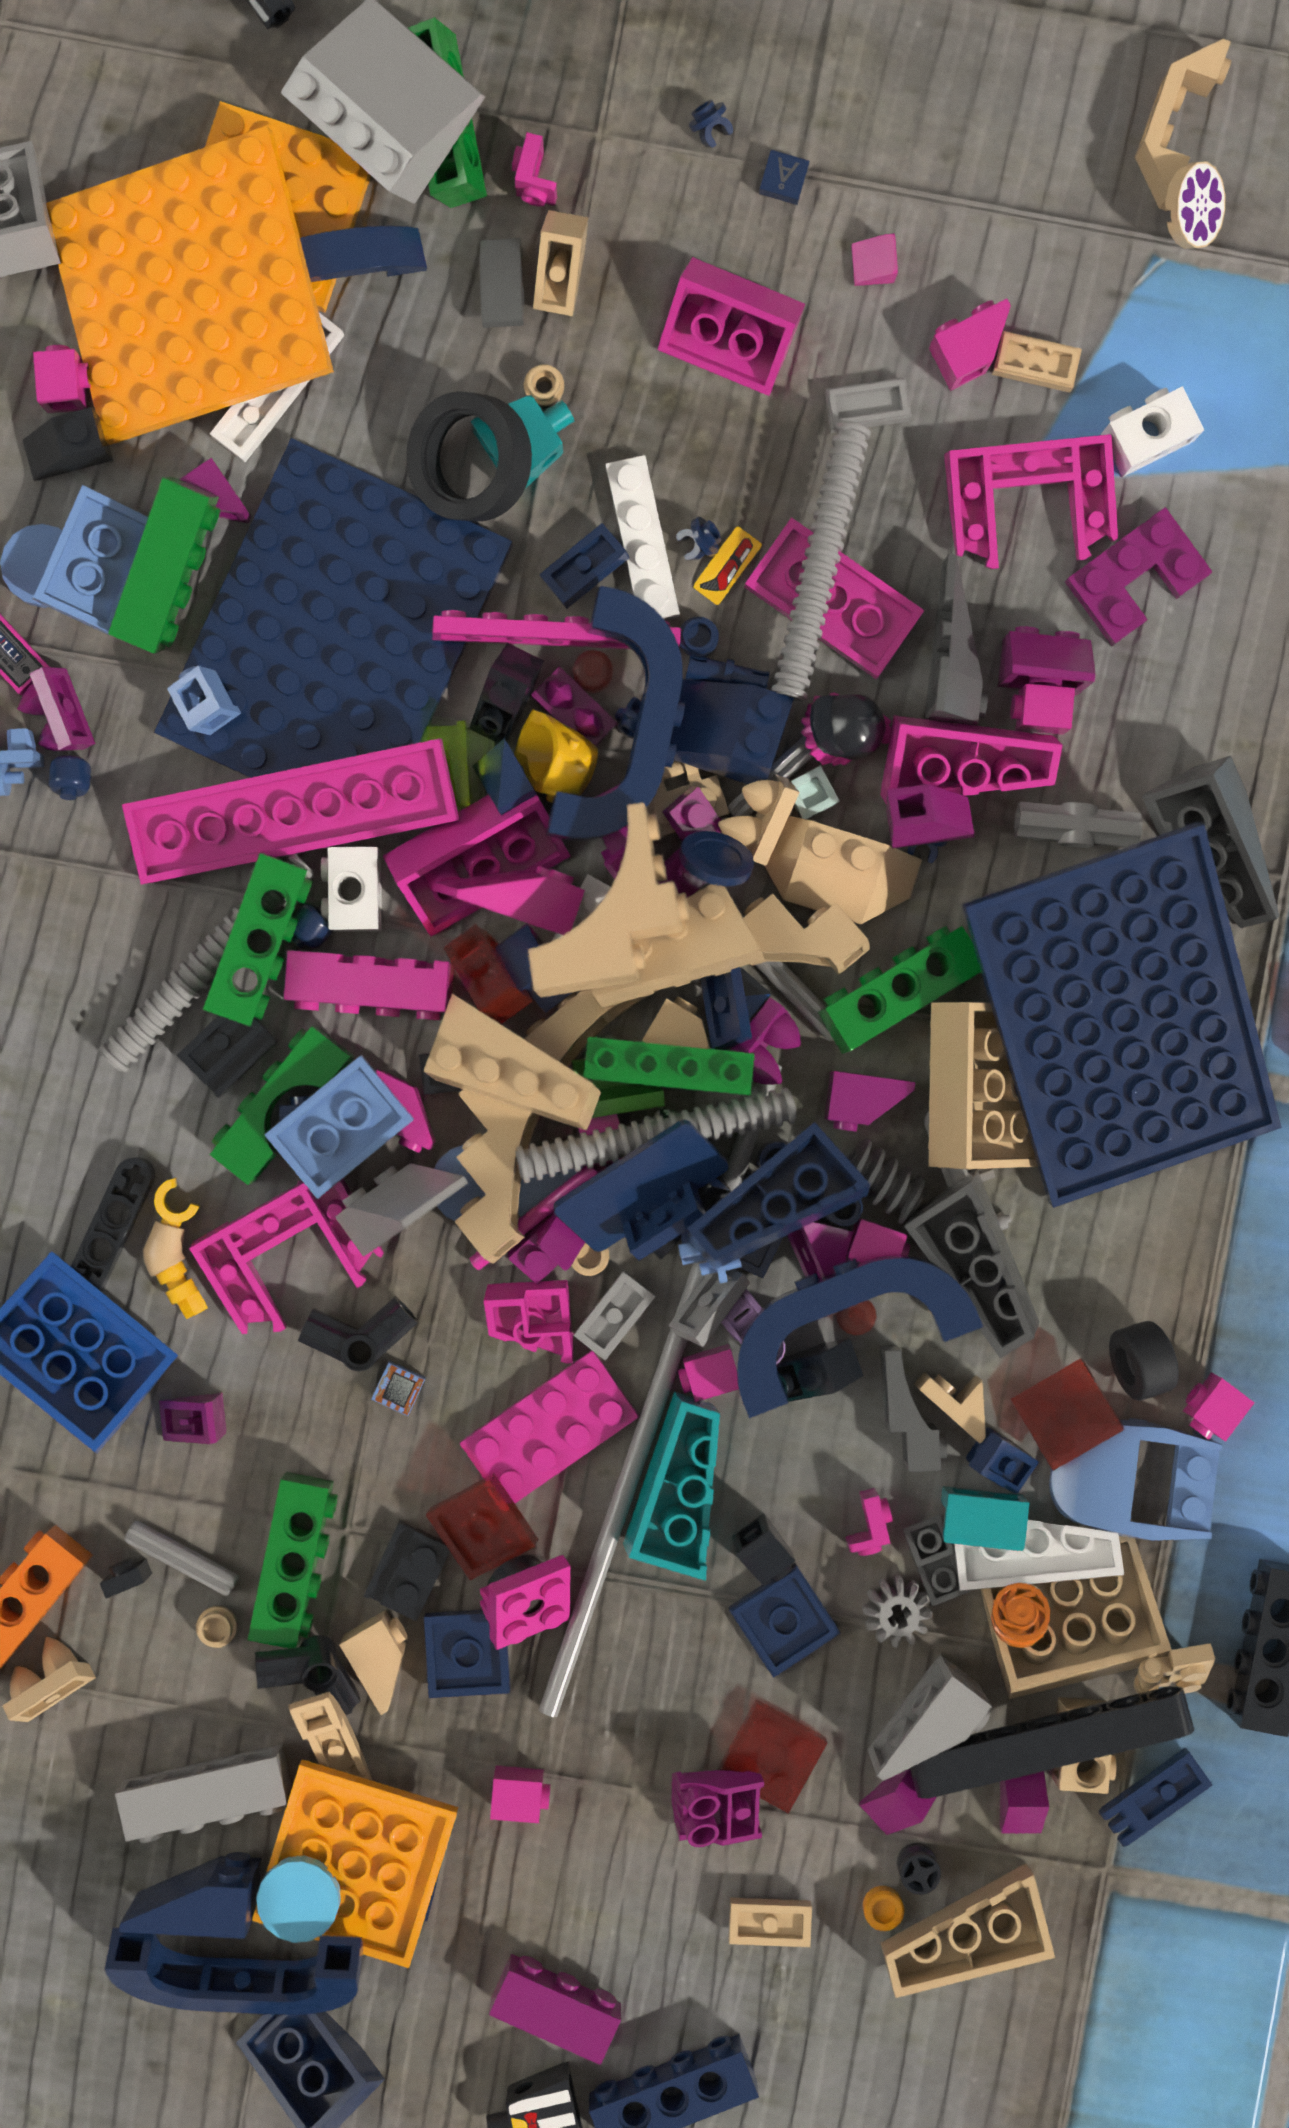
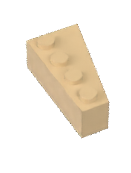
M712 884L687 898L689 918L682 919L684 932L634 940V944H642L645 959V968L638 969L640 981L590 989L602 1008L654 994V991L667 987H679L691 983L692 980L713 974L715 976L732 972L731 969L749 964L753 966L766 962L760 947L725 886Z
M454 994L451 995L424 1068L426 1074L436 1081L586 1131L588 1130L601 1093L593 1083Z
M1026 1863L881 1942L895 1998L1055 1958L1035 1876Z

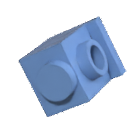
M201 666L190 667L179 675V680L167 688L189 731L212 735L241 714L238 706L233 705L216 670Z

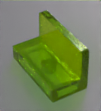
M465 720L457 721V725L427 727V741L442 738L457 808H466L472 804L467 723Z

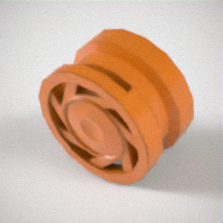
M1015 1583L1007 1585L999 1591L993 1601L991 1623L994 1632L1001 1641L1010 1646L1019 1648L1033 1646L1034 1643L1043 1638L1048 1629L1051 1611L1048 1600L1039 1589L1030 1584Z

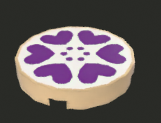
M1207 161L1181 166L1176 170L1168 186L1165 206L1166 211H1171L1172 222H1167L1168 231L1175 243L1184 249L1207 247L1215 240L1222 227L1225 214L1224 185L1216 167Z

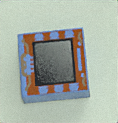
M389 1361L371 1400L409 1416L426 1377Z

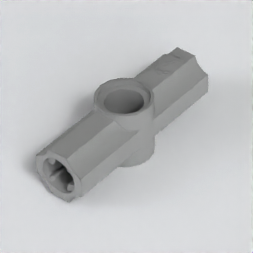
M1019 802L1014 819L1016 838L1058 841V845L1076 848H1092L1094 845L1124 848L1139 843L1143 826L1141 813L1098 809L1097 805L1076 802L1062 803L1061 805Z

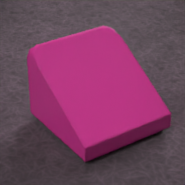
M895 233L884 234L851 244L854 286L895 282L898 274Z

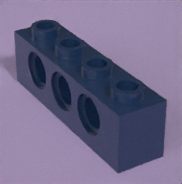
M740 2034L732 2037L720 2036L713 2039L707 2047L694 2052L689 2050L681 2051L666 2063L656 2067L652 2065L643 2066L628 2078L617 2082L615 2080H608L599 2084L594 2091L589 2092V2113L595 2128H683L759 2098L757 2078ZM706 2072H715L719 2075L718 2078L712 2081H706L701 2078ZM668 2087H677L681 2090L679 2094L674 2096L663 2093ZM630 2102H639L643 2105L639 2110H629L625 2106Z

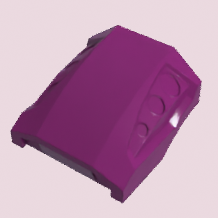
M721 1770L685 1773L678 1771L672 1773L671 1802L675 1829L679 1841L688 1840L689 1844L693 1847H705L712 1843L725 1846L762 1838L759 1824L760 1788L764 1787L762 1774L750 1771L734 1772Z

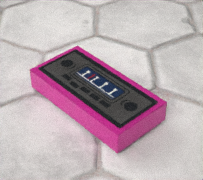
M0 613V674L22 696L29 685L33 683L29 673L41 667L50 666Z

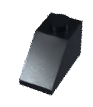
M92 407L52 417L23 439L34 481L113 461L110 446L104 437L100 418Z
M765 1513L732 1536L737 1557L762 1585L770 1579L772 1582H777L792 1570L791 1564L796 1561L793 1552Z

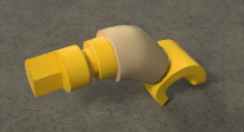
M175 1177L165 1181L155 1193V1208L162 1219L161 1221H155L143 1248V1258L150 1276H156L160 1285L166 1284L169 1290L165 1294L171 1305L177 1303L184 1317L188 1319L208 1308L192 1278L186 1279L184 1273L187 1272V1269L182 1262L185 1259L182 1252L185 1229L181 1227L183 1221H187L194 1216L200 1205L191 1203L188 1209L182 1212H176L169 1208L166 1202V1195L170 1189L177 1187V1178Z

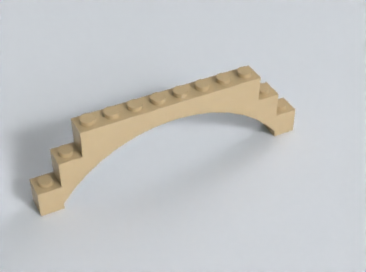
M773 893L765 900L762 897L758 898L744 912L746 916L743 919L760 947L766 962H800L832 967L840 975L870 950L868 938L837 903L829 909L822 907L808 919L807 924L809 926L805 929ZM590 989L583 990L578 994L574 992L558 1004L557 1008L559 1010L547 1020L542 1018L530 1026L526 1032L527 1037L524 1040L561 1064L569 1067L572 1064L571 1060H575L587 1045L588 1037H595L612 1020L649 995L602 1008L592 995ZM462 1090L458 1095L488 1131L483 1135L478 1133L468 1139L462 1146L463 1152L456 1158L486 1195L482 1199L478 1196L467 1202L460 1210L462 1215L454 1222L484 1260L494 1264L525 1238L518 1230L519 1193L522 1180L515 1151H517L519 1146H522L523 1150L529 1149L533 1132L541 1115Z

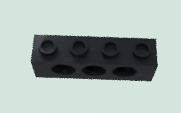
M1259 1559L1258 1569L1253 1570L1250 1577L1249 1587L1253 1595L1250 1609L1245 1610L1242 1618V1631L1245 1636L1242 1649H1238L1235 1655L1234 1669L1237 1677L1234 1689L1231 1688L1228 1692L1226 1706L1229 1717L1240 1728L1288 1737L1289 1564ZM1278 1599H1284L1283 1610L1278 1614L1271 1615V1605ZM1270 1639H1277L1274 1651L1269 1654H1263L1264 1644ZM1262 1679H1269L1268 1688L1264 1692L1256 1694L1255 1687L1257 1683Z

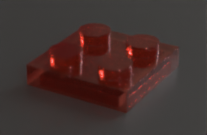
M1083 1358L1078 1359L1011 1398L1015 1408L1053 1471L1125 1430Z
M495 1473L430 1507L426 1513V1517L470 1581L534 1548L539 1540Z
M756 1699L717 1770L750 1771L762 1774L764 1787L760 1788V1798L789 1814L828 1744L827 1738Z

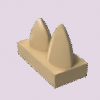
M774 774L772 780H760L742 787L746 802L757 812L755 817L735 816L718 822V826L723 834L731 836L744 844L753 855L754 862L765 866L800 793L788 778Z
M46 1637L42 1652L44 1679L41 1680L37 1674L27 1668L19 1666L14 1668L10 1681L11 1700L3 1705L8 1720L29 1722L95 1679L96 1677L90 1664L78 1662L71 1650L63 1643Z

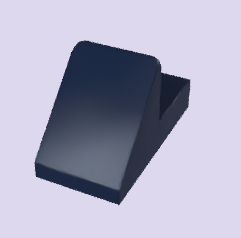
M526 923L496 945L495 950L516 988L519 991L526 989L546 1013L574 992L540 997L534 991L528 949L537 948L545 944L531 926Z
M987 1427L985 1429L986 1438L982 1443L976 1441L967 1454L966 1460L970 1463L969 1466L979 1474L1017 1495L1039 1461L993 1429Z

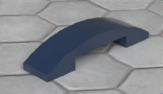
M405 226L359 227L300 238L311 282L386 271L387 277L427 271L419 228Z

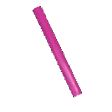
M593 1164L594 1167L592 1169H588L587 1165L583 1167L581 1171L574 1174L518 1219V1230L524 1236L554 1212L553 1204L558 1199L600 1173L601 1170L597 1164ZM478 1251L470 1257L471 1264L477 1270H481L490 1263L484 1260Z

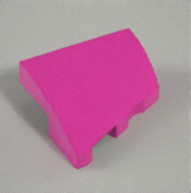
M568 1280L540 1281L538 1284L535 1282L487 1284L484 1307L489 1336L505 1342L515 1341L524 1349L535 1353L537 1348H541L560 1355V1362L566 1364L573 1363L574 1349Z

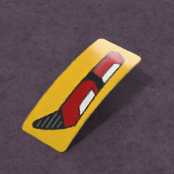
M736 527L693 585L694 589L714 604L719 605L760 550L762 543L742 528Z

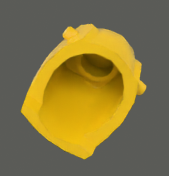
M532 709L521 730L514 756L518 763L523 766L525 775L534 791L547 794L546 800L553 803L554 795L557 791L581 796L593 776L597 764L598 748L573 728L562 724L548 714Z

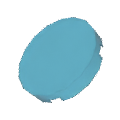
M307 1856L287 1857L279 1861L277 1865L273 1866L264 1875L256 1897L258 1915L265 1928L277 1938L293 1943L308 1942L323 1935L334 1923L341 1902L340 1885L336 1877L334 1876L333 1878L332 1874L327 1870L328 1867L320 1860Z

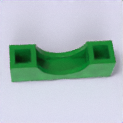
M311 1026L308 1031L301 1028L288 1044V1047L292 1050L283 1062L277 1059L268 1068L262 1077L267 1083L257 1095L252 1091L245 1097L237 1108V1111L241 1113L239 1118L232 1126L226 1123L211 1141L216 1147L209 1155L247 1185L255 1183L279 1153L266 1138L265 1134L271 1130L272 1113L282 1096L302 1085L322 1088L344 1070L355 1057L317 1026Z

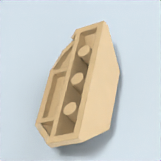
M789 816L765 868L783 901L815 911L822 907L829 909L837 903L853 923L862 924L910 899L922 860L872 839L811 820Z

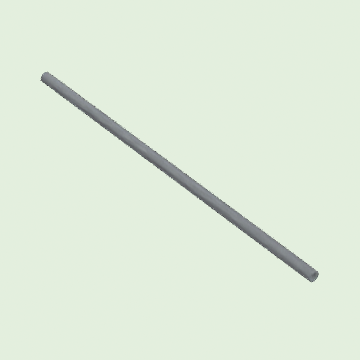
M755 1082L750 1098L755 1099L758 1093L768 1096V1092L774 1090L776 1085H764ZM758 1127L757 1132L754 1133L748 1129L745 1130L744 1135L739 1136L737 1134L728 1160V1170L723 1175V1180L731 1191L743 1182L761 1127ZM715 1200L713 1206H715L720 1200ZM707 1261L692 1264L676 1314L705 1277V1275H701L699 1264ZM671 1328L539 1707V1711L547 1716L557 1717L688 1341L676 1335Z

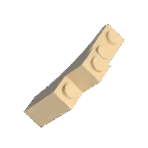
M644 802L627 805L628 839L625 855L614 884L604 900L588 918L566 935L540 947L528 949L533 987L540 997L640 981L638 969L645 968V959L642 944H634V940L684 932L682 919L689 918L685 893L678 894L674 882L659 884V881L666 880L663 857L662 855L655 856L653 840L660 839L656 814L649 815Z

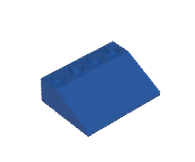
M52 1251L0 1308V1375L96 1454L123 1425L178 1357L174 1351Z

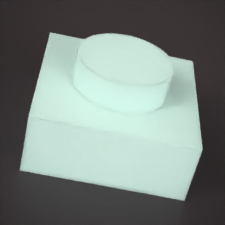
M821 765L791 781L800 792L794 807L802 819L808 820L840 802Z

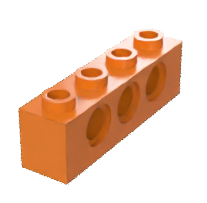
M57 1525L45 1534L39 1530L24 1547L23 1550L28 1555L20 1565L13 1562L0 1576V1584L2 1585L0 1589V1670L93 1556L92 1553ZM34 1565H40L47 1570L49 1575L48 1582L39 1581L34 1576ZM8 1597H14L21 1602L23 1606L22 1613H15L8 1607Z

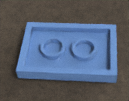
M82 485L32 600L109 635L108 632L148 517Z
M361 1055L268 1131L265 1136L318 1199L415 1120V1118Z

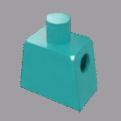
M532 395L525 396L508 404L523 421L530 438L532 465L526 488L563 454V443L557 433L575 422L572 413L563 400L557 402L544 412ZM476 417L471 420L473 433L497 468L499 453L495 436L490 427L483 420Z

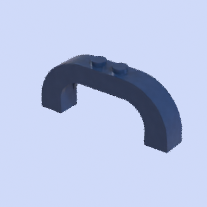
M601 585L596 594L588 633L618 640L631 648L643 666L645 684L627 771L618 788L607 795L594 798L581 797L559 791L555 793L546 835L566 840H594L613 834L628 825L627 805L644 802L646 808L648 807L660 786L665 767L671 768L673 765L677 744L670 742L673 726H681L685 710V703L679 702L683 680L682 658L676 638L669 625L653 607L628 592Z
M882 1256L859 1264L856 1258H852L833 1266L835 1273L820 1279L818 1273H814L798 1279L794 1282L796 1289L778 1296L763 1307L752 1320L744 1334L738 1356L737 1377L740 1395L748 1417L752 1418L788 1404V1397L777 1371L776 1357L783 1340L798 1327L879 1295L899 1292L918 1298L929 1308L942 1340L946 1342L982 1328L983 1325L978 1312L967 1292L947 1272L928 1261L910 1256Z
M113 1927L104 1970L109 1980L120 1990L133 1997L160 2006L208 2012L279 2015L315 2014L340 2008L355 1998L359 1986L363 1942L362 1937L320 1936L317 1956L297 1961L189 1956L170 1950L159 1942L156 1934L119 1932V1927Z

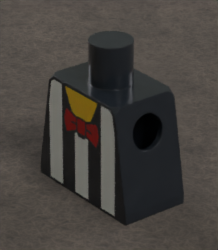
M563 2062L512 2083L507 2088V2110L486 2116L487 2128H583L569 2062Z

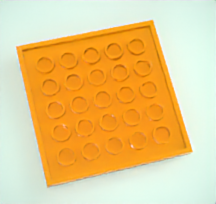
M268 126L46 203L61 264H58L82 361L89 364L87 377L91 384L90 392L95 412L100 418L104 437L109 445L334 372L274 134Z

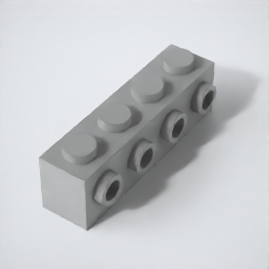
M280 1744L126 1779L115 1792L125 1841L139 1839L140 1843H148L160 1839L166 1832L179 1830L181 1834H188L200 1830L204 1827V1824L219 1821L221 1825H227L243 1819L245 1814L259 1812L260 1815L266 1816L277 1813L287 1805L292 1785L283 1745Z

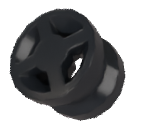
M921 1843L908 1844L901 1849L897 1856L896 1864L905 1888L913 1894L919 1895L928 1894L936 1889L940 1882L941 1871L933 1851Z

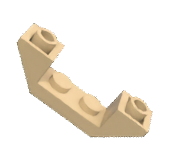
M1226 39L1219 40L1171 63L1161 81L1135 155L1140 170L1161 210L1166 211L1165 198L1169 183L1176 170L1181 166L1188 165L1190 160L1189 156L1166 148L1174 129V125L1168 124L1172 111L1178 113L1187 91L1207 98L1215 83L1223 84L1232 61L1225 58L1231 41Z

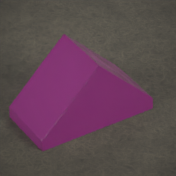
M212 458L179 479L219 496L216 507L220 508L219 518L250 524V513Z
M814 1221L787 1236L804 1275L808 1276L818 1273L821 1279L834 1274L833 1266L846 1260L853 1232L829 1223Z
M222 1393L159 1400L163 1441L213 1444L217 1443L227 1433Z
M907 1769L882 1781L859 1802V1805L886 1835L923 1822L937 1797L918 1798L910 1769Z
M1044 1771L1001 1781V1834L1042 1833L1049 1810Z

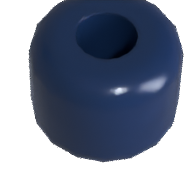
M63 755L51 761L48 786L52 792L60 795V798L64 800H75L76 797H81L88 793L91 781V766L86 760L77 756Z
M303 904L292 916L299 920L291 940L301 948L307 945L312 949H317L333 933V930L328 929V920L321 915L320 910L311 904Z

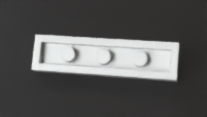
M319 313L330 355L344 337V333L339 327ZM310 380L232 405L211 431V437L245 463Z
M643 455L606 463V472L622 545L630 557L626 560L633 595L653 607L664 620L677 618L680 616L646 457Z

